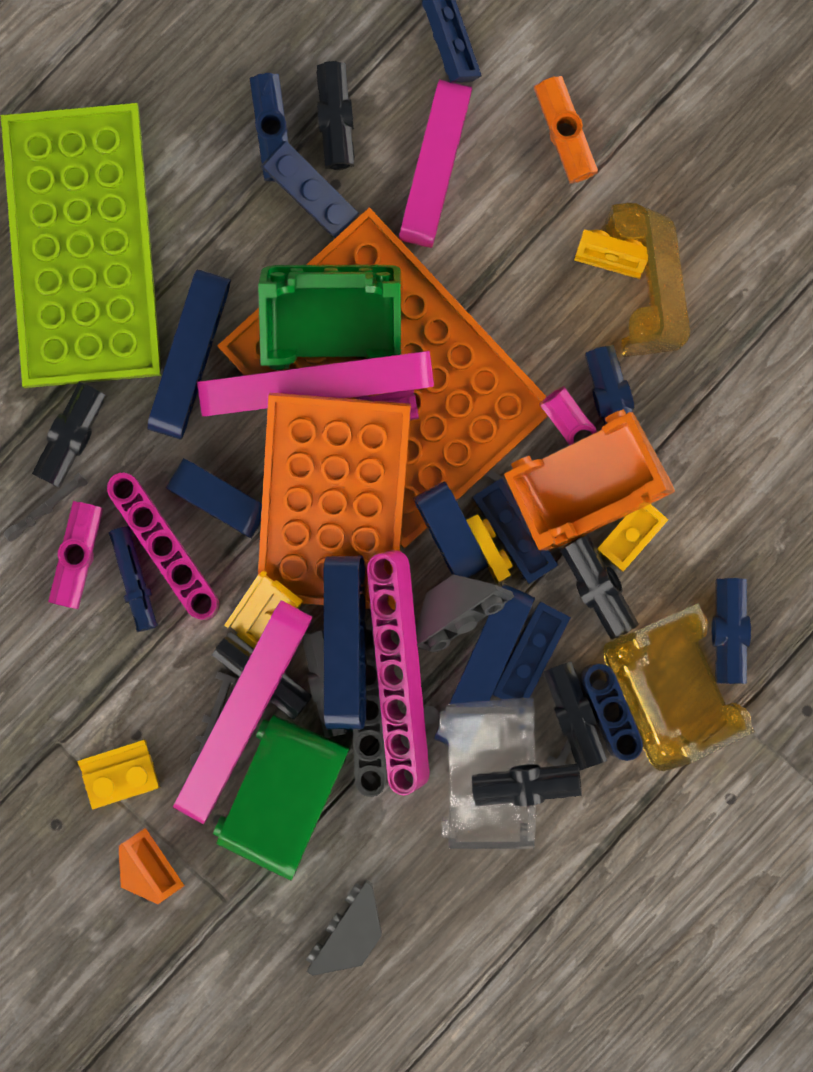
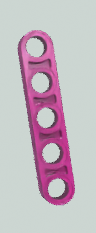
M440 79L438 81L399 234L401 241L428 248L433 247L471 98L472 87Z
M128 473L113 475L107 484L109 497L187 612L192 617L200 620L213 618L219 610L217 595L147 492L132 475ZM123 481H130L133 484L132 494L125 499L119 498L116 493L117 486ZM143 509L151 510L153 514L152 522L149 526L139 527L136 524L137 513ZM161 538H169L172 542V550L165 556H159L155 551V544ZM181 566H188L192 571L191 580L184 585L177 584L174 579L175 571ZM206 594L212 601L211 608L208 612L199 614L194 609V601L199 595Z

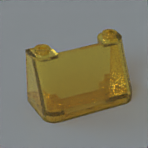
M637 203L612 205L604 223L605 232L610 237L620 240L633 239L641 242L643 246L647 247L648 254L645 273L650 306L639 308L631 315L628 322L629 336L620 340L622 356L630 357L678 350L688 341L690 326L674 222L669 217Z
M698 603L607 642L603 648L605 662L616 675L642 738L644 751L650 763L659 771H667L691 764L755 732L750 714L744 707L737 703L725 704L698 641L707 635L708 620Z

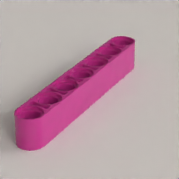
M430 351L206 380L197 382L202 416H212L268 408V395L270 392L351 398L433 387L434 379Z
M391 550L377 554L370 559L367 565L387 779L393 792L405 796L427 783L430 770L410 564L404 553L399 550ZM385 560L392 564V575L387 574L385 571ZM389 595L393 596L396 601L395 610L391 609L388 605ZM392 630L396 631L399 635V645L392 641ZM395 665L402 669V680L395 675ZM398 700H401L406 705V714L399 710ZM401 735L408 738L410 749L402 744ZM405 769L412 774L413 783L405 778Z
M282 600L279 602L173 806L174 809L205 824L313 618L312 616Z

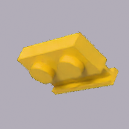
M584 229L574 261L640 279L647 264L651 248L643 246L637 240H620L610 237L608 233L602 230L589 231Z
M264 570L258 574L224 625L227 628L231 627L237 632V636L253 649H255L268 621L281 600L297 609L303 603V600L280 582L270 579L267 576L268 573Z
M146 739L77 761L83 775L82 778L92 810L161 788L151 755L148 751Z

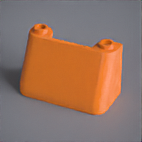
M624 409L617 411L605 418L607 424L602 427V430L543 459L532 461L530 456L523 457L511 464L512 470L504 473L539 551L553 550L566 545L580 536L589 534L675 492L669 476L633 412L626 414Z

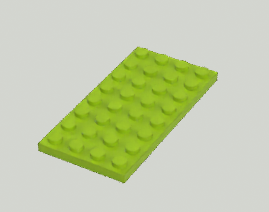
M138 103L1 115L22 387L33 388L77 384L79 382L88 383L162 376Z

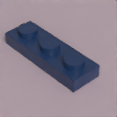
M422 0L423 8L426 11L433 31V37L437 43L450 83L473 82L480 78L482 75L456 0Z
M283 141L260 166L333 238H336L359 214L287 141Z
M502 478L472 496V499L485 519L487 518L496 536L528 585L558 566L549 550H538L520 508Z
M539 602L492 695L524 710L571 617Z

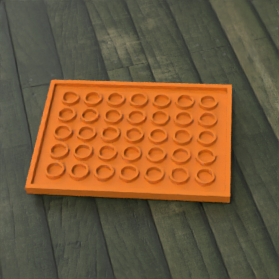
M369 207L306 265H393L401 269V354L430 351L434 386L413 389L419 419L410 420L400 542V545L405 549L427 529L413 498L445 481L456 501H458L548 418V415L540 406L546 395ZM259 308L217 345L219 350L243 375L280 371L270 369L269 365L261 366ZM297 357V360L290 364L288 369L363 360L366 357Z

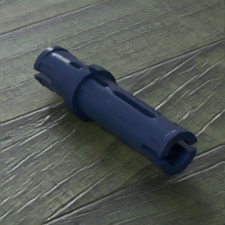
M129 526L111 530L108 532V535L110 536L126 591V595H124L125 603L130 605L136 632H142L156 628L158 623L150 601L152 592L150 588L146 587L130 532L131 529Z

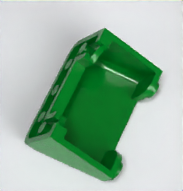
M273 265L264 267L261 270L258 283L261 366L269 365L270 369L284 370L288 369L290 364L297 360V357H366V359L401 354V269L393 265Z
M273 715L270 721L263 719L255 737L261 740L227 818L222 815L220 816L213 835L218 837L217 845L292 881L350 748Z

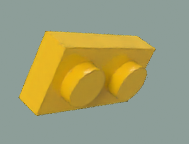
M650 504L626 515L596 550L619 571L624 572L669 519Z
M478 514L467 519L466 521L489 566L487 568L495 583L498 584L509 578L511 574L508 569L513 567L504 549L498 551L492 539L496 537V534L488 519L481 520Z

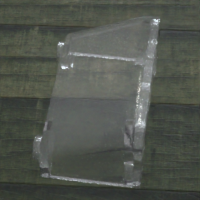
M534 698L447 704L446 711H440V733H447V739H449L450 809L449 816H442V838H448L449 849H535L537 835L536 805L514 806L513 803L475 807L471 778L473 774L509 771L514 766L536 764Z

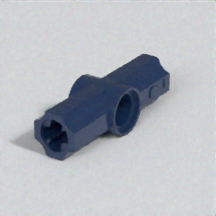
M272 73L257 74L249 78L261 163L283 141L289 143L279 74ZM268 121L279 122L281 128L276 134L268 135L262 130L264 124ZM263 170L264 181L276 182Z
M614 345L603 346L586 352L585 358L594 389H592L597 413L600 418H603L604 424H607L605 418L617 411L624 409L626 414L633 412L634 401L627 380L623 379Z
M715 579V615L712 619V644L715 647L716 684H747V647L750 646L751 622L750 617L747 616V579Z

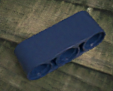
M184 458L166 486V489L251 539L261 524L262 504Z
M445 481L413 498L452 575L469 578L489 567L453 493Z
M596 663L588 665L581 672L580 682L585 696L587 695L606 747L610 754L618 759L625 761L634 760L642 752L643 742L616 675L607 665ZM600 669L606 675V683L602 688L594 689L590 684L589 678L593 671ZM609 702H614L619 707V716L614 721L608 722L603 716V708ZM627 734L631 737L633 746L628 753L621 754L617 750L616 743L619 737Z

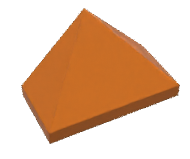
M146 828L119 845L121 888L159 904L185 886Z

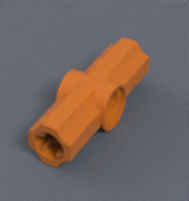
M554 76L535 85L534 90L550 130V140L556 146L569 183H578L597 174L598 169L582 130V120L574 109L563 77ZM564 123L570 124L574 128L575 133L571 136H563L558 132L557 126Z

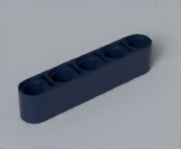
M196 270L148 420V430L180 440L183 438L198 393L197 382L202 380L228 297L231 279Z
M362 555L327 556L324 562V721L327 729H363L365 726L366 574Z
M504 583L502 588L512 591L514 598L505 603L501 611L488 616L434 736L435 740L464 753L467 752L535 600V597Z

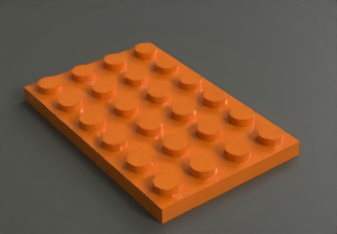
M269 393L258 574L263 570L267 572V576L273 581L277 580L303 600L302 604L324 605L325 558L327 556L362 555L366 574V609H371L367 565L370 559L377 554L391 550L400 551L411 404ZM385 560V571L387 574L392 575V564ZM389 595L388 605L391 609L395 610L396 601L393 596Z

